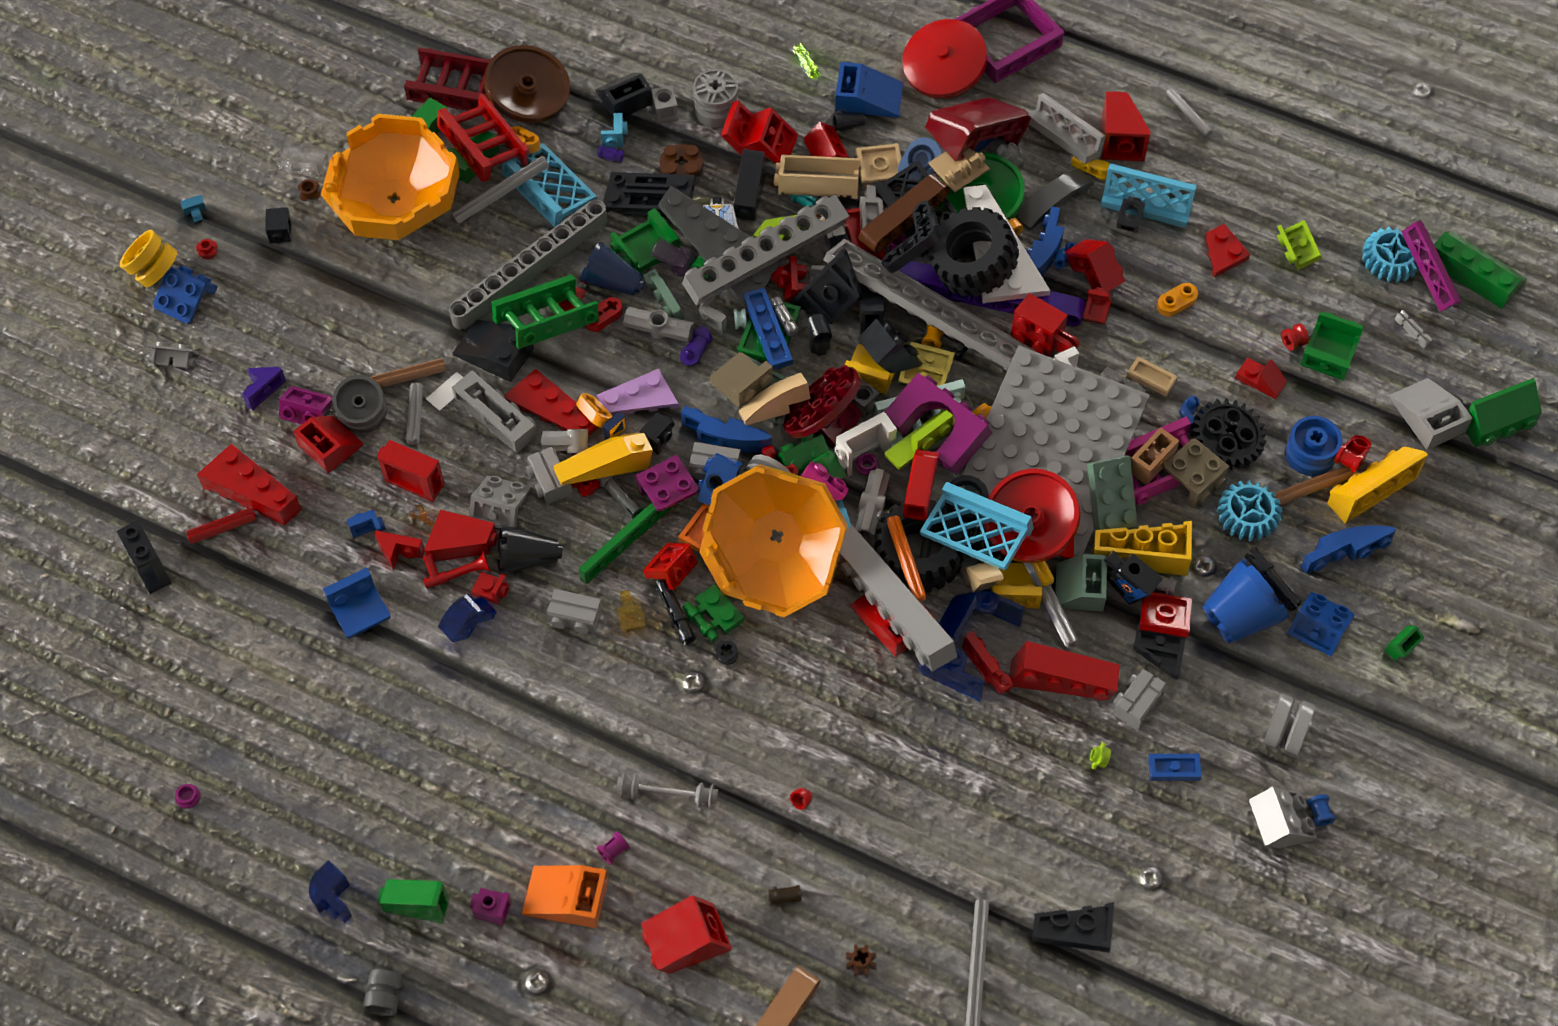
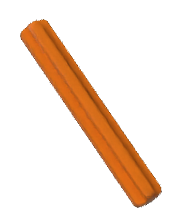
M897 515L889 517L887 525L908 588L919 602L924 601L926 594L900 517Z

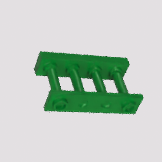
M571 274L492 301V319L496 324L507 320L516 329V347L520 349L597 322L598 302L594 301L584 305L576 296V279ZM569 300L575 308L564 311L557 303ZM549 307L555 315L544 318L538 310ZM529 314L535 322L524 325L518 317Z

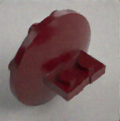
M847 365L834 369V367L827 369L822 377L809 386L810 399L802 401L799 406L797 405L798 403L789 405L790 413L785 416L784 430L793 438H802L819 432L823 434L824 439L829 445L835 448L836 437L853 428L863 415L852 403L861 384L860 374L856 369Z

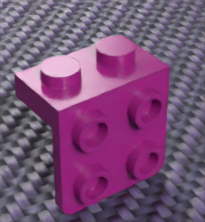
M677 455L636 475L637 490L641 496L647 494L657 511H663L698 493L697 484Z

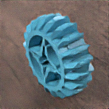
M1389 226L1386 230L1380 228L1366 239L1365 246L1362 249V262L1366 263L1365 269H1371V275L1377 274L1379 280L1382 277L1386 278L1387 283L1391 279L1398 283L1400 279L1406 282L1409 277L1413 278L1416 272H1418L1419 268L1398 227L1395 230H1392Z
M1249 480L1246 485L1241 481L1237 483V486L1231 484L1229 489L1222 493V497L1218 501L1217 514L1220 515L1219 523H1224V530H1231V536L1238 534L1239 540L1247 537L1250 542L1253 540V537L1258 541L1263 536L1268 538L1271 532L1276 531L1281 521L1282 507H1280V499H1275V492H1268V486L1260 487V482L1252 485Z

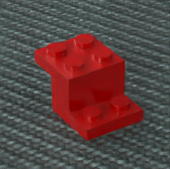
M739 100L732 103L721 133V137L741 156L743 149L765 152V157L767 156L775 165L780 163L781 155L792 154L798 133L772 107L752 114Z

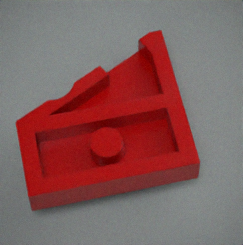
M1225 223L1206 232V246L1209 248L1208 256L1212 264V276L1214 278L1249 260L1250 253Z

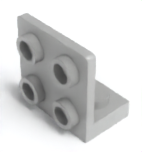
M487 476L471 495L469 517L493 522L495 528L499 529L501 524L516 527L518 507L530 493L531 487L521 482L504 480L498 476Z

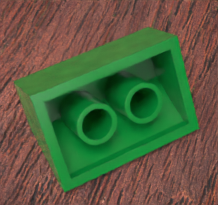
M1534 378L1472 402L1468 412L1473 419L1466 434L1475 448L1482 445L1489 446L1499 438H1509L1517 431L1522 429L1529 430L1537 424L1542 410Z

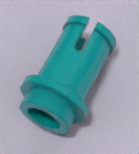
M789 195L792 202H798L804 207L809 206L811 208L818 201L817 198L811 195Z

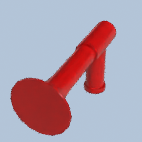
M483 550L482 555L476 561L438 573L432 557L433 554L422 557L430 577L423 579L426 589L478 570H486L491 574V569Z

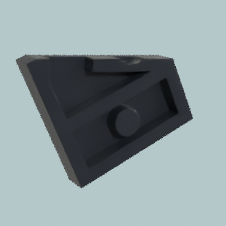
M1138 624L1133 650L1169 676L1178 680L1186 637L1140 630V624Z

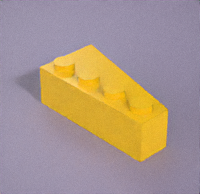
M1185 521L1182 525L1164 523L1162 527L1151 528L1148 525L1139 526L1138 529L1128 530L1126 527L1095 530L1092 554L1107 555L1114 550L1122 559L1130 554H1134L1156 573L1187 576L1192 557V521Z

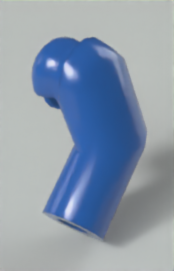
M1069 242L1065 248L1057 252L1054 261L1056 268L1061 269L1065 266V263L1068 261L1065 251L1075 246V243Z
M1192 395L1186 398L1179 409L1181 418L1187 417L1191 424L1194 421L1193 414L1200 405V400L1197 396Z

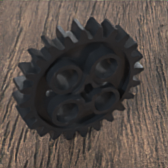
M1225 398L1223 404H1221L1219 399H1216L1214 404L1208 402L1206 407L1202 406L1199 412L1196 413L1191 424L1193 430L1190 436L1195 437V439L1228 464L1229 470H1232L1235 464L1238 469H1241L1244 464L1249 466L1252 461L1255 462L1264 450L1263 447L1267 442L1264 438L1267 432L1261 430L1265 424L1257 423L1260 416L1253 417L1254 409L1245 410V403L1239 407L1237 400L1233 404H1229V400Z

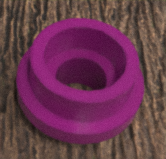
M864 453L857 458L855 467L860 474L869 476L870 470L879 468V462L873 454ZM869 464V465H871V466H870V467H864L863 465Z

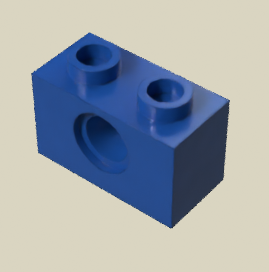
M718 453L712 459L708 458L704 467V471L707 472L705 479H701L698 484L699 496L697 501L710 505L713 490L719 487L714 484L713 476H719L724 484L739 475L743 463Z

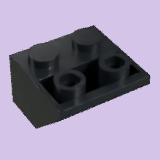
M631 73L595 89L613 119L614 113H622L624 118L653 105L652 88L642 73Z
M875 319L858 337V340L874 361L887 372H890V374L917 368L923 364L917 357L919 352L912 345L907 344L909 339L900 331L897 334L894 327L888 322L883 324L878 319Z

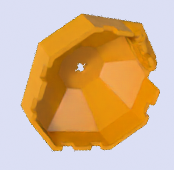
M377 114L371 118L372 123L365 127L358 125L347 132L349 149L342 153L336 152L330 159L321 196L354 236L400 240L452 208L460 172L456 156L445 148L443 141L435 132L432 133L427 128V123L422 118ZM394 195H397V198L400 200H396L395 203H391V200L389 198H393Z
M759 464L713 490L711 504L703 525L704 537L699 552L724 595L743 600L742 602L745 606L769 611L781 617H786L827 595L831 588L848 524L825 483ZM775 529L777 532H783L782 541L779 543L777 540H771L772 531Z

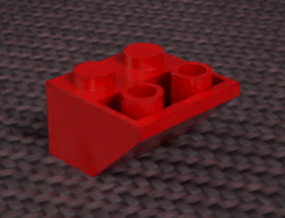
M333 415L311 417L293 431L298 446L327 474L363 446V443Z

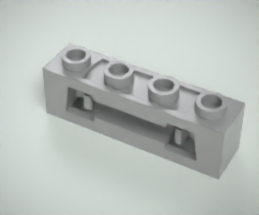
M471 371L452 386L454 399L516 454L537 437L534 420L529 416L525 417L515 403H509L499 389H493L484 376H478L474 371ZM482 396L486 399L487 404L507 421L505 423L507 428L503 425L502 419L482 402L484 401Z

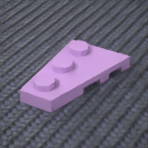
M659 369L596 395L597 399L611 413L612 417L618 412L623 415H629L641 410L652 412L664 407H670V409L679 408L676 398Z

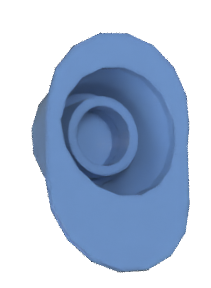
M927 137L914 140L900 160L898 173L918 160L929 175L933 174L934 170L928 163L941 155L938 144L933 139ZM917 169L909 174L908 179L919 180L921 173ZM907 184V186L912 187V188L916 186V185Z

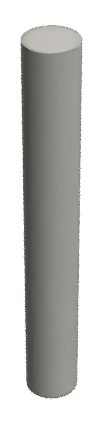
M1173 88L1168 89L1166 94L1206 137L1211 135L1212 130L1183 98Z

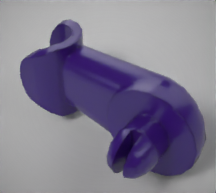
M698 327L693 332L692 340L680 352V360L684 365H696L700 361L707 343L712 342L713 337L706 327Z

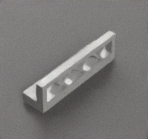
M1040 94L1036 109L1028 112L1031 116L1029 125L1085 164L1099 158L1105 135L1046 94ZM1045 103L1048 105L1051 114L1043 110ZM1058 113L1063 115L1066 124L1061 122ZM1073 124L1079 126L1082 135L1076 133ZM1089 135L1097 139L1096 145L1092 144Z

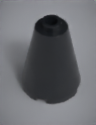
M501 524L497 549L501 559H497L498 572H509L556 564L558 559H562L563 545H559L557 539Z

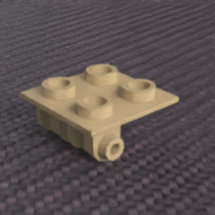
M969 148L963 153L964 159L955 162L945 151L928 164L955 193L990 169L984 163L985 156L982 152L975 153Z

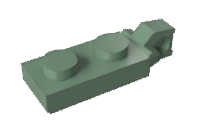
M653 269L643 274L647 287L654 289L653 293L658 303L663 302L665 305L663 309L667 315L684 320L680 306L657 271Z

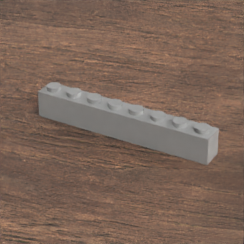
M854 526L849 527L838 560L844 574L847 577L851 576L853 578L856 588L859 591L863 590L865 592L868 602L871 605L875 604L877 606L880 616L884 620H889L892 630L896 635L901 634L907 648L915 651L916 657L922 665L926 664L931 671H934L955 659L957 653L951 637Z

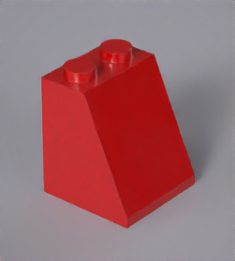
M1106 91L1101 117V133L1105 135L1101 160L1145 162L1150 139L1148 126L1128 92Z
M694 895L640 923L643 929L642 938L645 944L649 946L652 954L650 958L653 966L658 971L667 974L732 950L715 904Z

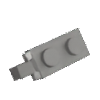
M867 185L864 197L861 196L860 230L883 212V200L876 198V188L873 185Z

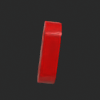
M610 297L599 303L598 322L586 325V329L591 332H598L619 319L623 313L621 301L618 298Z

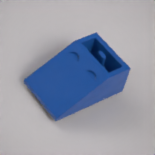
M840 62L835 95V112H863L865 115L899 118L903 82L863 64Z

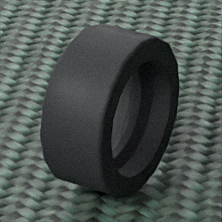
M961 475L949 482L958 487L964 485L975 487L979 491L980 496L987 499L989 497L986 485L979 478L972 475ZM945 503V505L949 507V513L951 511H956L955 506ZM972 513L961 516L963 522L977 520L976 515Z

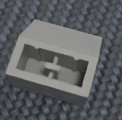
M1271 787L1249 799L1265 846L1280 849L1318 839L1315 833V824L1309 817L1306 809L1307 802L1300 792Z

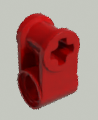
M1353 435L1346 444L1341 446L1333 462L1348 467L1355 474L1363 464L1372 446L1371 441L1362 435Z

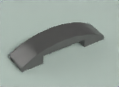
M1080 169L1065 173L1031 197L1021 207L1015 218L1030 231L1044 221L1045 214L1051 211L1052 206H1059L1074 194L1079 196L1092 187L1094 182Z

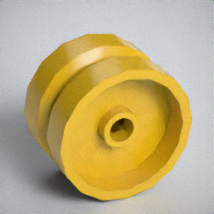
M148 230L140 235L126 250L120 261V267L130 275L135 274V280L147 288L155 284L169 270L175 261L177 250L167 242L161 244L162 238L153 230Z

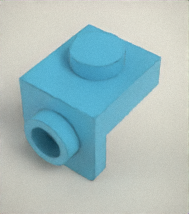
M614 113V130L601 131V141L604 148L606 146L612 148L624 147V135H628L627 122H623L622 113Z

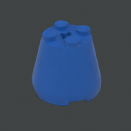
M1242 559L1232 568L1202 607L1208 621L1213 626L1218 624L1217 627L1220 630V635L1227 644L1237 642L1280 624L1289 617L1285 606L1278 604L1279 600L1271 586L1253 565L1247 567L1245 559Z

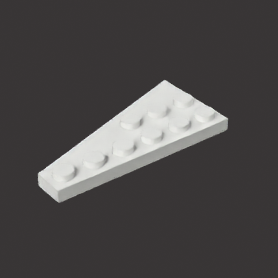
M986 185L964 187V199L968 210H972V207H980L981 210L984 208L992 209L993 212H998L1007 221ZM1010 224L1009 226L1015 236L1019 249L1017 267L1015 270H1011L1012 276L1009 280L1005 279L1003 281L1004 285L1000 288L995 287L992 289L993 292L988 294L986 292L981 293L982 303L1023 299L1028 293L1036 297L1050 295L1049 287ZM977 241L972 243L975 261L986 254L991 246V242Z

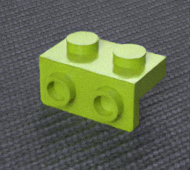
M1305 220L1286 229L1282 225L1277 226L1280 232L1277 238L1281 246H1286L1288 249L1285 252V256L1290 265L1294 263L1296 268L1300 270L1323 259Z

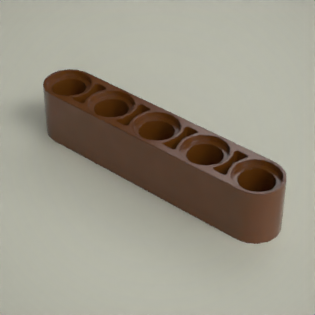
M930 174L861 230L858 237L859 240L875 253H879L914 225L913 210L920 202L926 200L935 208L946 199L950 192V187L935 175Z

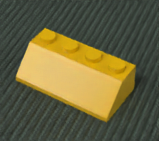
M1402 447L1398 451L1392 450L1382 461L1371 463L1363 473H1355L1344 485H1336L1330 491L1331 495L1327 504L1346 524L1416 480L1428 454L1425 451L1409 447Z

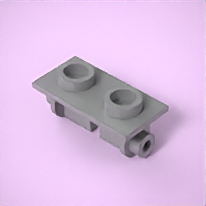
M156 342V345L148 344V347L153 349V353H149L148 361L152 362L153 365L170 366V360L174 358V367L190 369V367L195 366L196 362L195 358H192L193 355H199L189 345L178 344V348L170 347V344L165 342Z

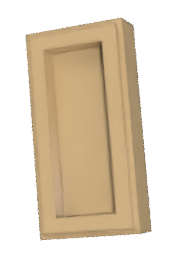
M1138 356L1126 374L1127 378L1165 397L1168 396L1178 379V376Z

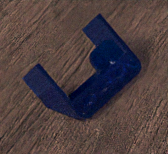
M989 590L961 593L952 598L938 624L951 637L956 646L975 610L982 614H991L1020 628L1025 606ZM955 648L957 657L934 671H931L926 664L922 665L918 662V669L922 675L979 702L981 701L985 681L963 671L967 663V657L963 651Z

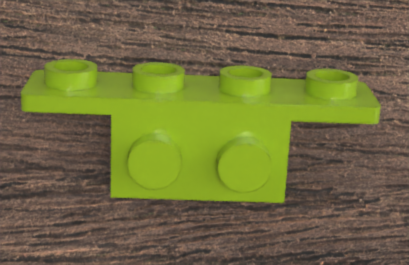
M947 410L940 411L887 450L885 457L897 469H902L913 461L916 449L926 451L953 431L954 415Z

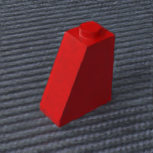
M440 509L424 551L426 555L433 554L434 562L482 555V550L485 555H488L492 546H496L499 533L496 532L493 522Z

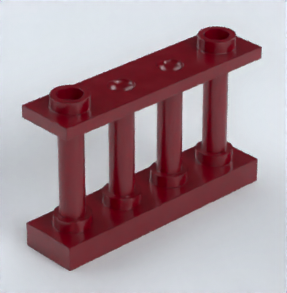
M418 48L417 51L422 67L416 81L406 80L404 84L407 100L425 103L429 98H432L446 107L469 111L478 107L479 94L483 93L488 99L484 87V77L491 59ZM431 66L443 68L437 85L425 83ZM451 70L463 72L456 89L445 87ZM472 73L483 75L478 92L466 90Z

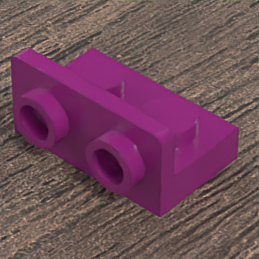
M290 386L279 399V418L303 424L311 417L324 416L333 406L332 396Z

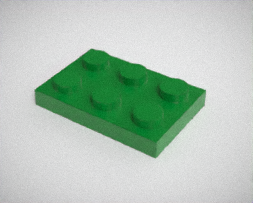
M783 302L782 305L786 306L793 318L792 321L797 324L801 307ZM749 318L738 346L737 354L744 353L752 359L765 362L767 361L752 320ZM778 321L788 346L792 336H788L786 334V332L784 331L785 328H783L780 322Z

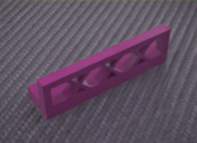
M1418 220L1401 231L1439 311L1447 310L1462 303L1424 223Z

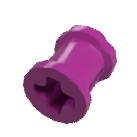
M617 831L613 833V837L603 846L599 845L597 847L598 853L609 865L624 850H630L627 841Z

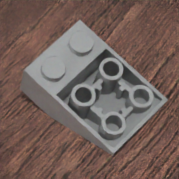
M1429 378L1389 395L1390 400L1426 450L1466 433L1473 419L1459 399Z

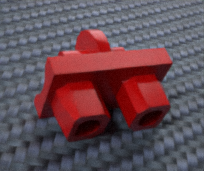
M790 256L787 265L777 267V271L771 274L772 282L778 284V288H783L784 301L790 302L807 285V283L798 282V279L804 280L806 277L807 266L798 264L797 257Z

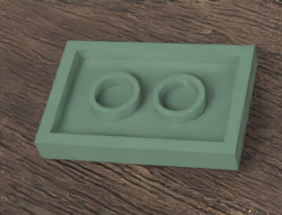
M1120 456L1087 463L1094 534L1095 530L1137 526L1130 456Z

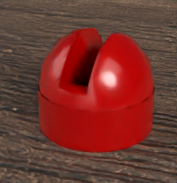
M804 787L798 788L791 793L790 801L795 808L802 810L811 803L812 793Z

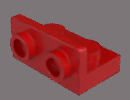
M666 543L644 568L643 572L646 578L665 579L669 590H675L696 566L697 561L690 544Z

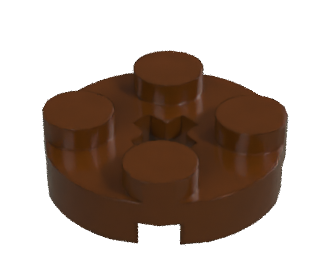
M687 144L666 146L660 157L661 174L695 175V177L698 174L700 175L703 171V158L698 151V147ZM682 161L686 163H684L683 166L680 167L678 162Z

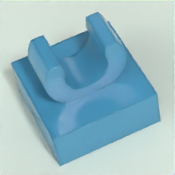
M201 195L180 201L185 216L192 214L194 222L203 220L200 211L205 210L206 206Z

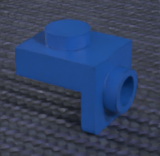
M374 509L365 513H357L351 518L346 519L353 538L374 530H386L382 517H376Z

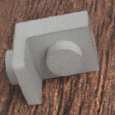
M714 296L701 303L699 307L700 323L722 335L727 329V316L721 310L716 309V297Z

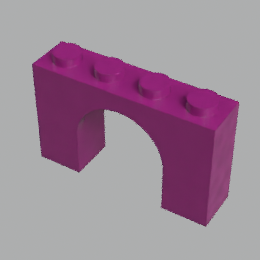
M917 373L886 409L885 413L897 428V431L904 436L917 420L928 411L941 409L953 414L955 420L953 431L936 452L939 453L938 462L957 475L992 434L988 426L990 422L981 414H978V416L974 415L971 412L972 408L965 402L961 401L958 403L954 400L955 396L948 389L944 388L941 390L936 386L938 383L929 375L924 377Z

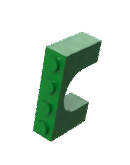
M429 98L411 117L422 118L427 123V128L432 133L435 132L437 134L440 131L437 126L438 110L447 109V107ZM486 131L470 139L473 143L479 144L497 136ZM499 145L483 151L482 154L488 158L494 157L500 150ZM446 148L457 158L460 172L458 180L468 184L476 174L455 148Z

